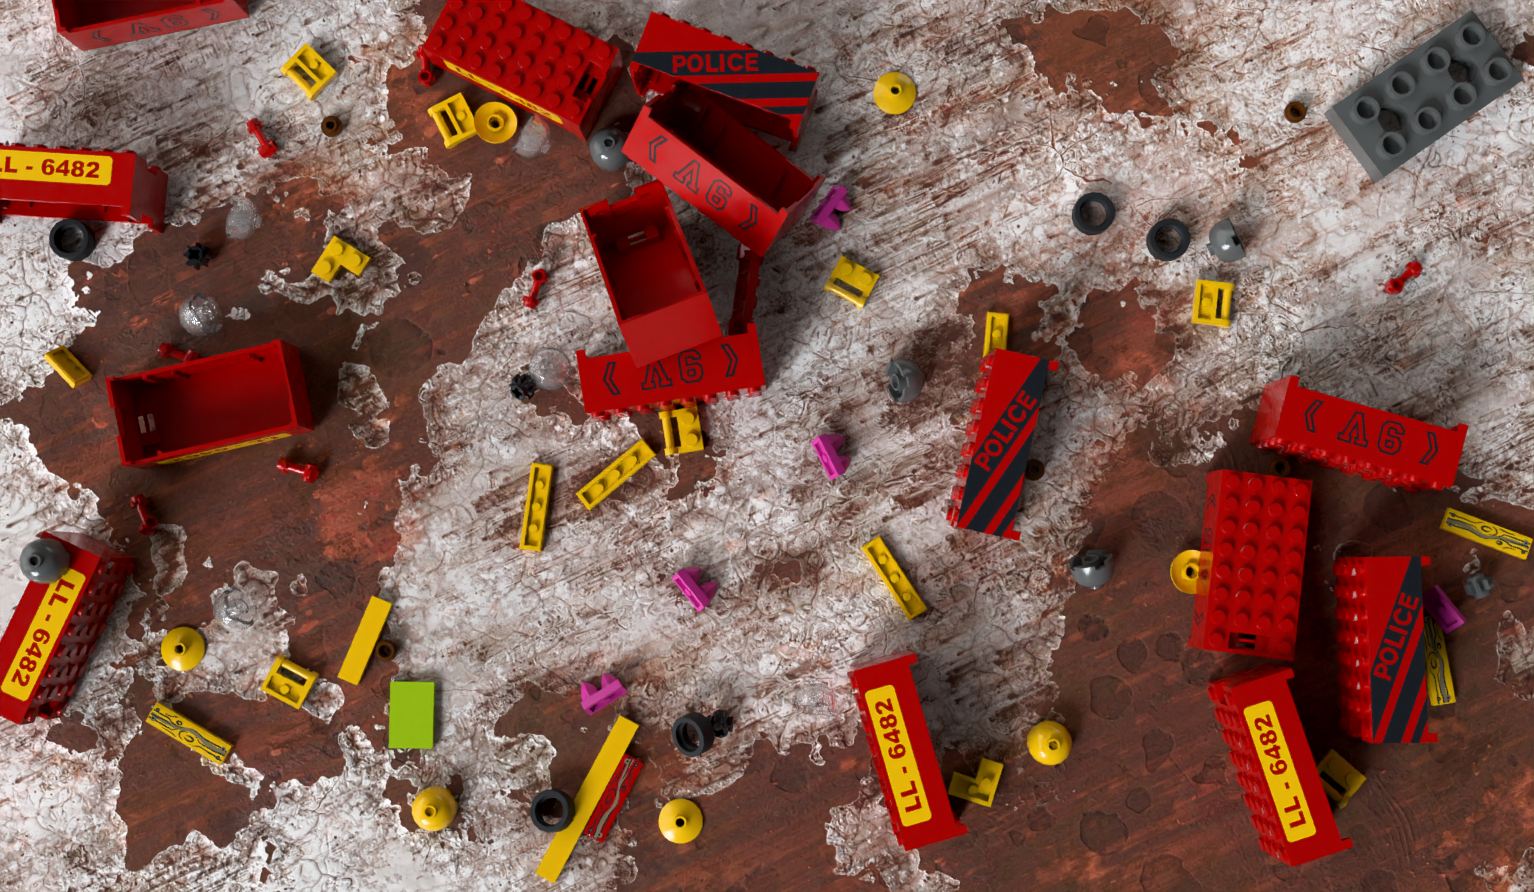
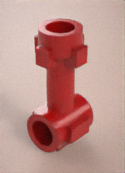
M419 46L416 57L421 59L422 71L418 75V81L425 88H431L435 84L436 78L434 74H431L429 57L422 49L423 46Z
M258 118L249 120L246 123L247 131L249 134L254 133L261 144L257 148L261 157L266 159L276 155L279 147L273 139L268 141L261 129L264 127L263 122L259 121Z
M1417 261L1406 264L1405 268L1407 270L1398 278H1391L1386 282V293L1396 295L1401 293L1405 282L1412 276L1417 278L1421 275L1422 265Z
M541 268L532 272L531 276L534 280L529 296L524 295L523 306L535 310L536 306H539L540 301L537 300L541 286L548 283L549 280L546 271Z
M162 342L158 348V354L162 355V358L169 359V357H173L183 361V363L200 359L201 355L191 350H187V353L173 348L174 344L169 342Z
M281 457L278 461L277 469L281 470V473L288 474V471L301 474L303 475L302 480L309 483H315L319 478V465L306 463L305 467L292 463V458Z
M137 494L130 498L131 508L137 509L142 524L138 527L139 531L143 535H152L158 526V521L148 514L145 506L149 503L147 498H144L143 494Z

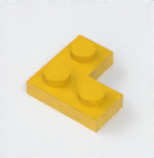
M333 236L311 272L331 284L342 266L361 277L372 259L338 237Z
M981 757L975 778L953 772L947 793L991 808L1003 764Z

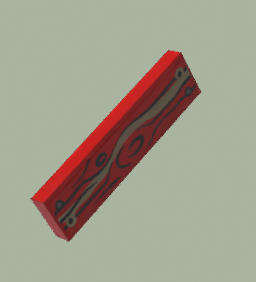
M624 753L583 832L584 834L601 843L604 842L644 762Z

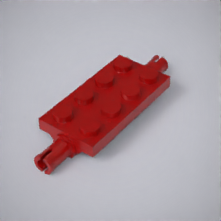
M741 242L737 248L736 260L739 261L731 319H728L726 323V336L748 333L747 324L754 323L755 321L752 316L753 309L756 308L758 297L755 295L756 288L759 287L761 281L759 268L763 264L764 256L761 258Z

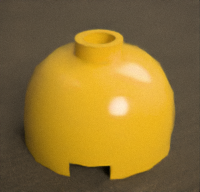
M1046 720L1031 728L1027 737V747L1036 761L1052 766L1067 759L1072 749V740L1070 733L1063 725L1056 721Z
M430 786L423 789L416 796L412 804V815L419 827L427 831H439L454 821L458 804L449 789L442 786Z

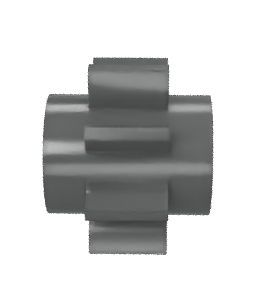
M1477 573L1466 578L1468 583L1463 585L1467 596L1474 595L1475 599H1480L1492 594L1490 589L1495 585L1491 576L1487 577L1483 573Z

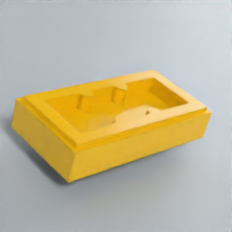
M64 345L45 353L44 359L72 388L91 380L92 374Z

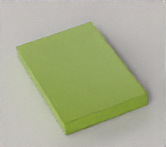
M390 682L389 748H434L436 682Z

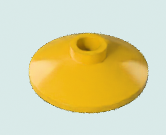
M890 72L884 74L877 80L874 86V101L885 113L894 115L904 113L911 108L915 101V85L903 73ZM897 88L899 93L893 94L891 89Z
M488 102L476 111L474 128L483 140L490 143H503L514 135L517 128V118L509 106L500 102ZM497 123L499 127L493 128L491 124Z
M1183 551L1174 558L1171 564V579L1174 585L1184 593L1196 594L1200 551ZM1187 568H1190L1192 570L1190 576L1186 574Z
M175 628L162 641V658L172 669L178 671L190 670L196 667L204 657V639L199 632L192 628ZM179 645L183 647L182 653L177 651Z
M680 798L668 802L659 815V827L662 834L674 843L682 844L692 841L698 836L703 825V817L699 807L687 799ZM682 818L684 825L678 826L676 820Z

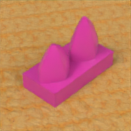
M833 185L809 217V220L830 230H841L840 221L833 210H851L850 200L846 195L848 190L842 185Z
M825 433L811 441L829 479L833 480L846 472L850 465L851 457L836 454V451L844 442V436L837 434L827 435Z
M683 568L672 577V580L697 611L700 612L711 603L710 601L716 594L718 583L709 582L698 586L701 568Z
M1438 585L1422 594L1423 607L1446 634L1466 622V618Z
M603 673L601 690H598L591 683L582 682L581 697L583 701L580 703L583 709L589 715H592L628 693L624 684L615 676Z

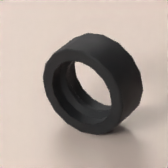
M1098 192L1084 194L1078 199L1072 209L1074 226L1086 235L1103 233L1110 227L1115 218L1113 202L1108 196ZM1088 202H1098L1105 208L1106 218L1098 226H1089L1081 218V209Z
M72 218L57 222L49 235V245L53 252L59 257L73 262L82 261L89 257L96 244L95 234L92 229L85 223ZM70 228H78L82 231L84 237L82 246L75 252H67L61 245L63 234Z
M1173 218L1157 222L1149 230L1146 237V246L1149 253L1155 259L1161 261L1178 259L1187 251L1190 244V233L1187 227L1181 221ZM1172 228L1178 232L1181 243L1176 251L1164 252L1158 248L1156 235L1161 229Z
M688 713L678 718L672 727V738L675 746L685 756H699L713 746L715 737L712 724L701 713ZM688 723L694 726L698 732L699 746L694 744L687 733Z
M551 789L542 791L533 799L530 807V817L533 824L539 830L547 833L561 832L568 828L575 815V805L572 798L561 790ZM549 798H557L563 805L564 813L562 819L556 824L546 823L542 816L543 804Z

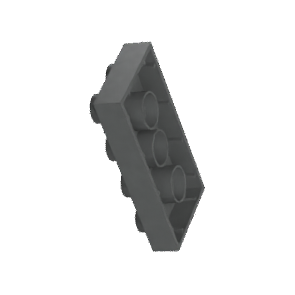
M1471 10L1334 105L1324 115L1373 182L1376 183L1517 85L1524 78L1474 11ZM1450 62H1457L1465 67L1468 74L1467 82L1458 83L1450 77L1448 72ZM1380 110H1388L1397 117L1399 122L1397 132H1388L1380 126L1378 122Z

